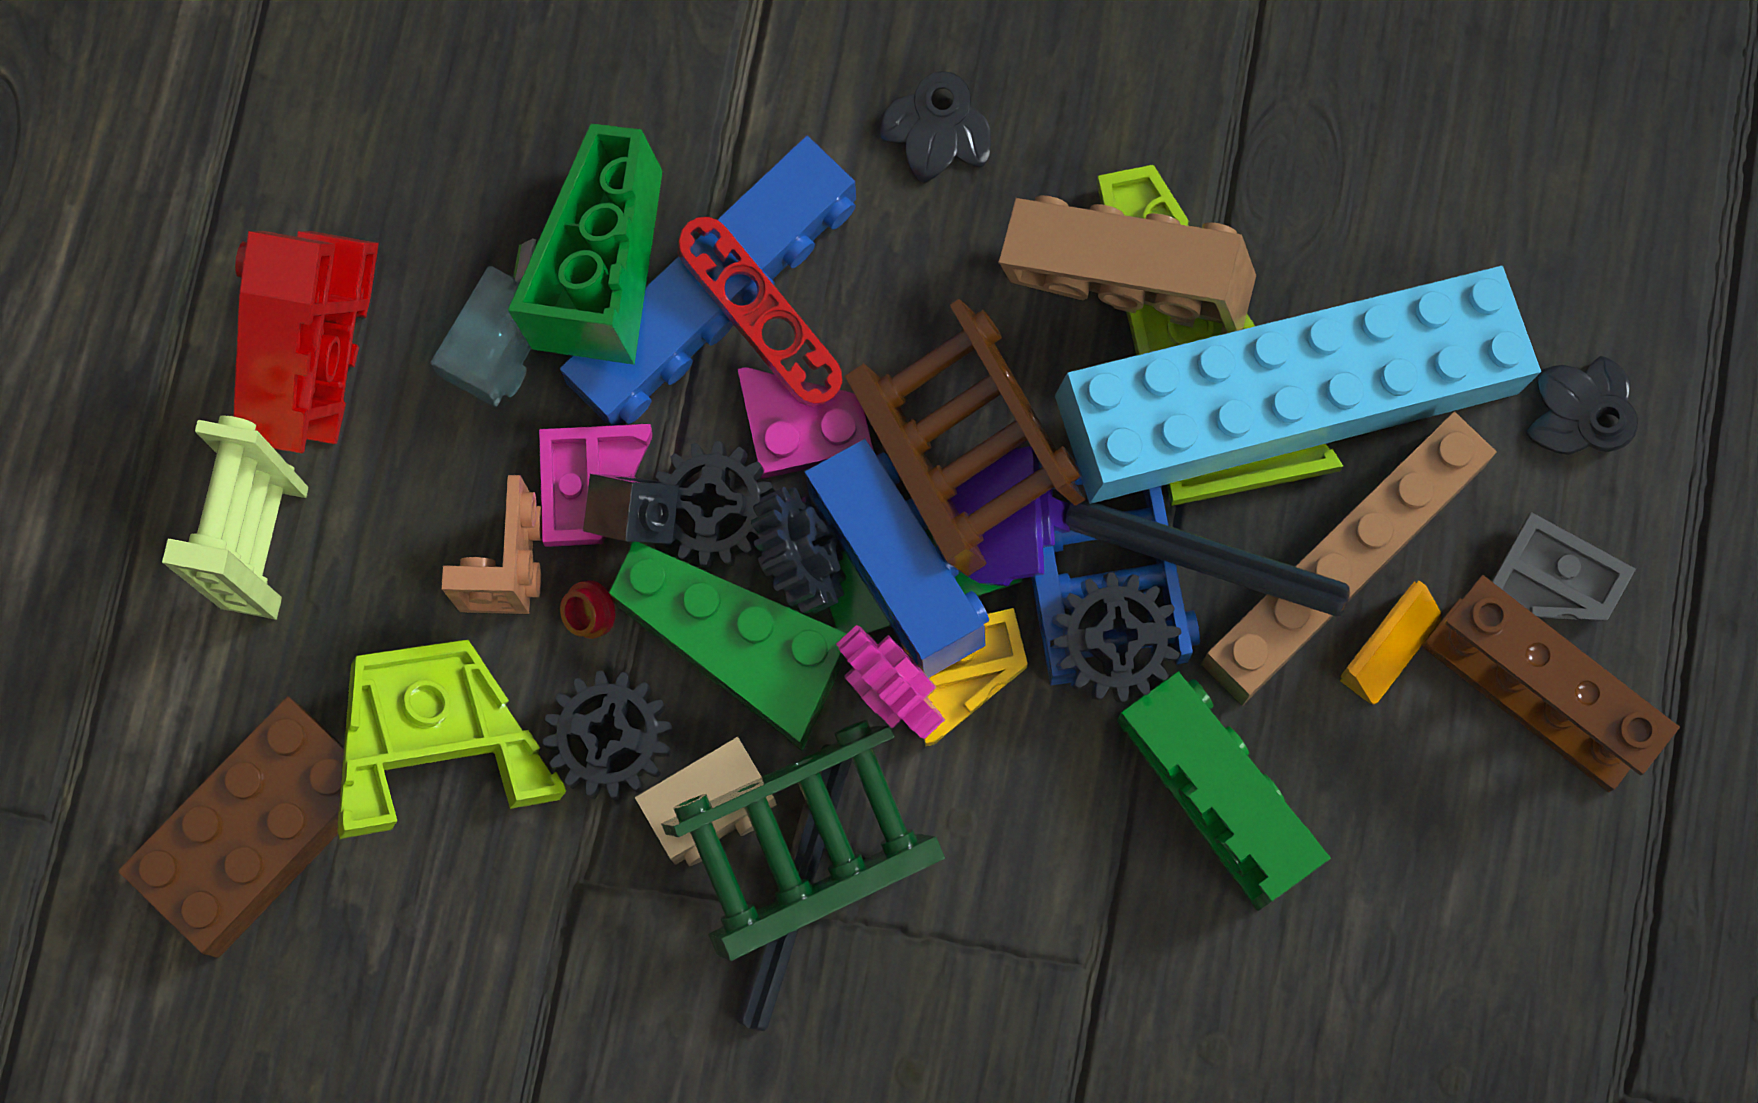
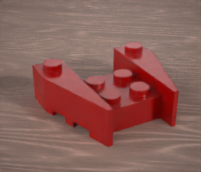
M248 231L247 242L243 241L240 244L235 261L236 276L242 279L239 295L234 417L256 424L255 431H258L274 449L304 453L306 439L337 444L346 406L344 393L348 367H355L359 350L357 344H352L356 316L364 318L367 316L379 243L314 231H298L297 237L267 231Z

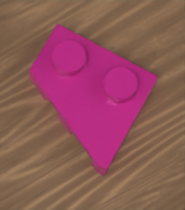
M746 367L738 369L757 461L765 469L761 479L810 469L863 439L867 440L873 450L865 412L854 393L839 390L834 398L823 405L808 406L796 400L775 374ZM805 381L801 383L803 389L807 392L817 388L823 394L828 390L825 386Z

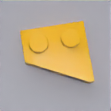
M1014 608L988 614L989 622L984 624L986 646L929 677L937 688L928 698L940 711L945 721L924 739L925 746L936 744L1027 668L1028 663ZM901 643L902 649L908 654L903 644Z

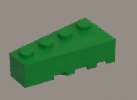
M590 124L508 308V312L533 350L635 365L663 172L642 129Z
M633 542L609 592L615 605L674 652L676 651L716 685L721 686L739 700L757 717L771 725L803 752L846 658L839 651L836 643L847 633L640 542Z
M1178 671L1150 691L1151 693L1143 696L1121 712L1117 720L1257 911L1331 859L1309 829L1286 804L1283 795L1274 782L1266 774H1262L1248 757L1249 751L1240 736L1230 726L1225 728L1210 709L1214 707L1213 702L1197 680L1193 678L1187 682Z

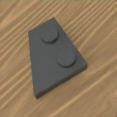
M1531 512L1525 519L1491 581L1538 618L1606 621L1609 619L1636 569Z

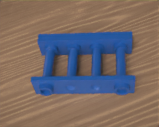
M1039 462V469H1040L1041 467H1043L1042 464H1041V462ZM1081 477L1075 481L1077 485L1083 484ZM1161 486L1143 490L1146 508L1123 511L1168 526ZM1054 530L1055 546L1043 548L1044 575L1031 577L1050 686L1070 683L1076 675V671L1072 667L1058 671L1056 664L1066 657L1065 650L1050 647L1049 642L1063 636L1064 629L1051 622L1053 616L1065 614L1067 607L1062 599L1069 593L1075 594L1082 599L1084 595L1080 583L1089 578L1101 589L1103 576L1110 573L1105 572L1069 578L1068 573L1058 574L1054 552L1063 551V545L1097 540L1071 530L1067 533ZM1156 558L1157 564L1111 571L1115 573L1119 586H1123L1126 579L1134 574L1139 576L1138 590L1149 589L1153 586L1162 588L1164 604H1173L1175 608L1173 613L1167 617L1166 625L1181 628V634L1168 639V644L1172 643L1173 649L1180 653L1178 659L1175 660L1176 665L1188 663L1193 654L1192 646L1200 645V634L1195 611H1185L1176 565ZM1116 629L1103 632L1104 643H1113L1117 653L1118 646L1127 643L1126 632H1117ZM1081 652L1084 658L1094 657L1090 652Z

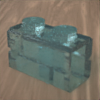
M488 266L431 361V365L442 379L497 407L504 394L512 397L521 386L527 368L522 363L531 347L508 312L520 282H516L513 277L492 266Z

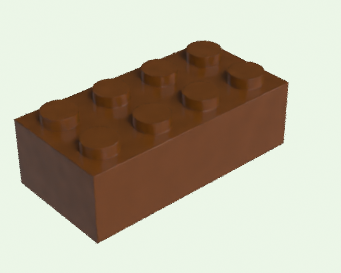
M287 696L118 872L201 953L219 958L338 834L344 746L301 705Z

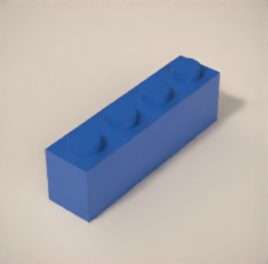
M863 439L805 471L809 496L819 512L821 511L824 515V520L828 526L832 524L840 541L839 544L909 656L928 678L986 646L984 624L989 622V617L982 602L973 591L966 594L962 591L954 578L959 575L958 569L948 563L939 546L934 547L925 533V530L929 528L913 499L905 501L895 486L900 483L898 473L884 452L876 456L867 440Z

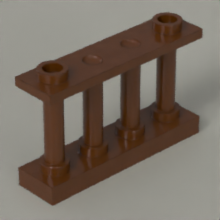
M958 299L950 304L963 327L962 331L893 377L886 374L881 378L864 363L845 375L946 561L966 576H970L987 564L977 546L984 541L982 534L1054 487L1075 506L1083 502L1085 498L1075 483L1077 479L1082 477L1080 469L1063 446L1056 450L997 349L995 343L1002 339L997 327L983 309L975 314L964 302ZM976 350L989 375L919 422H916L914 419L907 421L900 408L906 403L905 396ZM1002 395L1016 420L946 467L942 468L940 465L933 467L925 453L932 448L930 442ZM1029 441L1043 467L970 515L965 511L959 514L951 500L952 497L957 495L956 488L1018 446Z
M1484 575L1479 578L1464 599L1460 598L1421 646L1608 792L1615 790L1630 769L1640 776L1643 775L1680 728V726Z

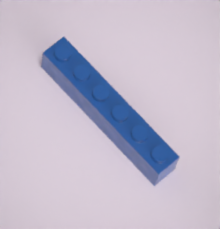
M807 135L731 206L718 221L730 231L772 284L775 285L772 279L787 265L791 268L800 265L815 247L813 240L828 226L835 230L851 216L856 207L853 203L856 200L855 180ZM710 233L708 236H700L696 239L690 251L696 257L706 253L717 266L707 274L713 281H716L727 266L738 261L732 254H729L726 260L722 262L713 250L718 239L713 233ZM678 256L646 287L635 365L573 356L560 368L566 384L608 426H617L623 421L631 424L648 409L652 402V399L649 397L664 382L671 385L678 381L691 367L693 360L690 357L706 342L710 346L719 342L730 331L733 323ZM735 274L727 279L725 294L732 303L743 306L752 303L756 299L757 286L749 276Z

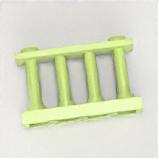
M220 416L218 423L198 420L195 432L217 453L197 534H190L189 542L168 539L162 563L220 609L277 620L282 597L267 584L268 579L263 577L264 567L282 494L306 498L309 487L294 472L295 468L287 464L258 431H255L256 424L233 416Z

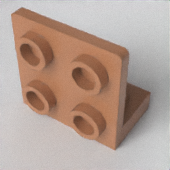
M508 475L503 567H496L495 560L481 557L460 559V566H443L442 590L459 612L529 614L530 597H539L541 569L540 563L533 562L532 548L533 540H542V506H536L535 492H529L521 475Z

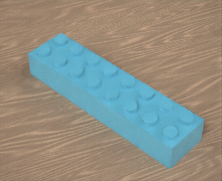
M1499 266L1068 372L1056 392L1055 398L1077 466L1082 473L1081 479L1089 503L1091 504L1517 395L1541 373V369L1504 268Z

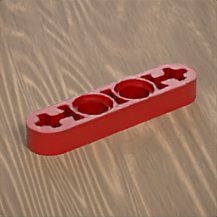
M698 217L688 222L682 229L677 242L678 255L682 263L791 395L802 404L820 406L834 398L842 384V371L837 361L735 237L717 219ZM696 231L703 237L708 236L710 233L717 237L718 240L713 250L722 262L726 260L729 254H732L738 261L727 266L716 281H713L707 274L717 266L706 253L696 257L690 251L695 242L691 234ZM735 274H744L753 279L757 286L756 299L752 303L743 306L732 303L725 294V283L729 277ZM778 318L788 322L794 331L792 345L785 350L779 351L768 347L762 338L763 325L771 319ZM803 343H806L812 350V352L802 357L805 363L812 370H817L822 366L829 374L823 381L828 389L823 394L817 388L811 389L809 392L803 389L801 383L805 380L806 374L797 362L789 371L781 364L782 361L793 357Z

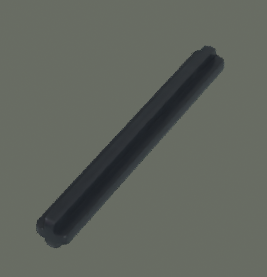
M1086 499L1077 506L1071 503L1066 514L1065 523L1071 531L1332 616H1341L1349 600L1350 588L1344 582L1099 503L1090 504L1089 500Z
M825 744V745L822 747V749H824V748H826V747H828V746H830V745H832V744ZM851 758L820 772L835 810L837 809L852 762ZM805 801L789 852L801 880L808 879L811 885L814 883L825 846ZM799 929L758 948L736 1017L737 1022L741 1026L757 1031H765L768 1028Z

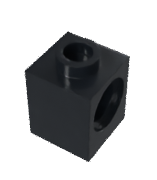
M590 473L583 531L623 541L672 544L679 485L633 476Z

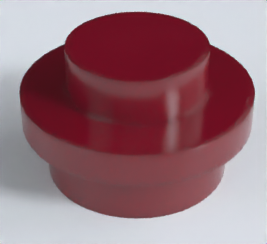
M593 580L576 583L561 601V618L566 628L572 634L594 639L606 635L612 629L615 621V606L611 595L600 583Z

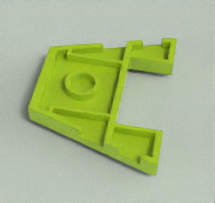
M469 640L355 657L350 671L337 828L339 839L393 829L397 823V818L384 770L493 752L497 760L510 809L557 801L565 794L564 783L556 772L554 774L550 773L538 755L537 751L540 747L529 730L522 731L506 706L509 700Z

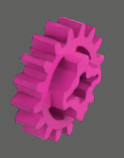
M856 625L836 643L839 651L853 666L844 676L845 679L854 687L865 703L884 719L891 728H894L904 720L911 730L925 739L945 721L940 711L928 698L937 687L920 669L917 663L889 635L877 644L869 634Z

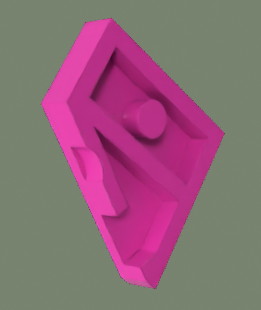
M651 424L539 429L542 537L544 546L603 544L605 536L583 531L590 473L634 477L652 440Z

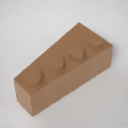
M1044 195L1035 197V201L1016 198L999 264L1011 283L1079 300L1087 299L1089 291L1099 293L1098 298L1104 303L1114 306L1115 309L1136 313V310L1142 309L1145 304L1153 306L1157 311L1165 315L1171 316L1170 322L1192 328L1197 318L1221 323L1223 325L1220 335L1243 330L1256 279V273L1242 234H1237L1233 228L1227 225L1212 222L1204 223L1202 228L1181 225L1175 218L1157 213L1148 214L1143 219L1125 216L1122 211L1101 204L1092 205L1090 210L1069 207L1061 199Z

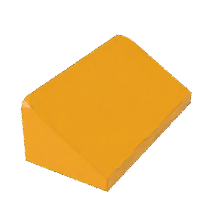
M1414 581L1340 676L1342 678L1340 681L1369 704L1374 705L1379 702L1441 621V611L1425 584L1421 581L1417 583Z

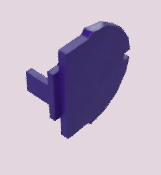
M1029 446L1012 450L956 488L957 495L952 497L951 500L959 514L965 511L970 515L1039 469V460L1033 448ZM1051 489L982 534L984 541L977 546L987 564L968 577L984 585L1009 586L1014 579L1044 575L1043 548L1055 546L1054 530L1061 533L1070 532L1069 526L1065 523L1069 503L1052 497Z

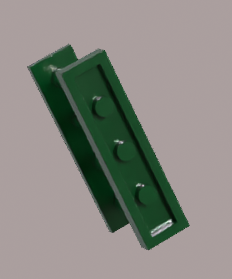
M867 720L854 723L834 733L837 740L835 744L709 801L707 794H701L673 807L676 817L661 823L665 835L681 837L690 832L725 914L720 919L723 927L708 933L717 956L732 961L945 859L936 836L915 835L913 829H906L873 751V747L894 738L890 726L870 727ZM849 758L853 762L885 838L880 842L883 851L864 860L861 854L854 855L820 775L821 771ZM797 782L832 862V865L828 867L830 876L811 885L808 879L801 880L766 798ZM743 807L779 888L774 893L777 901L757 911L753 904L747 905L712 823Z

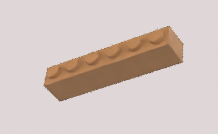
M1454 411L1296 567L1346 583L1350 588L1349 602L1484 469L1497 451ZM1267 594L1207 653L1201 666L1243 706L1333 616Z

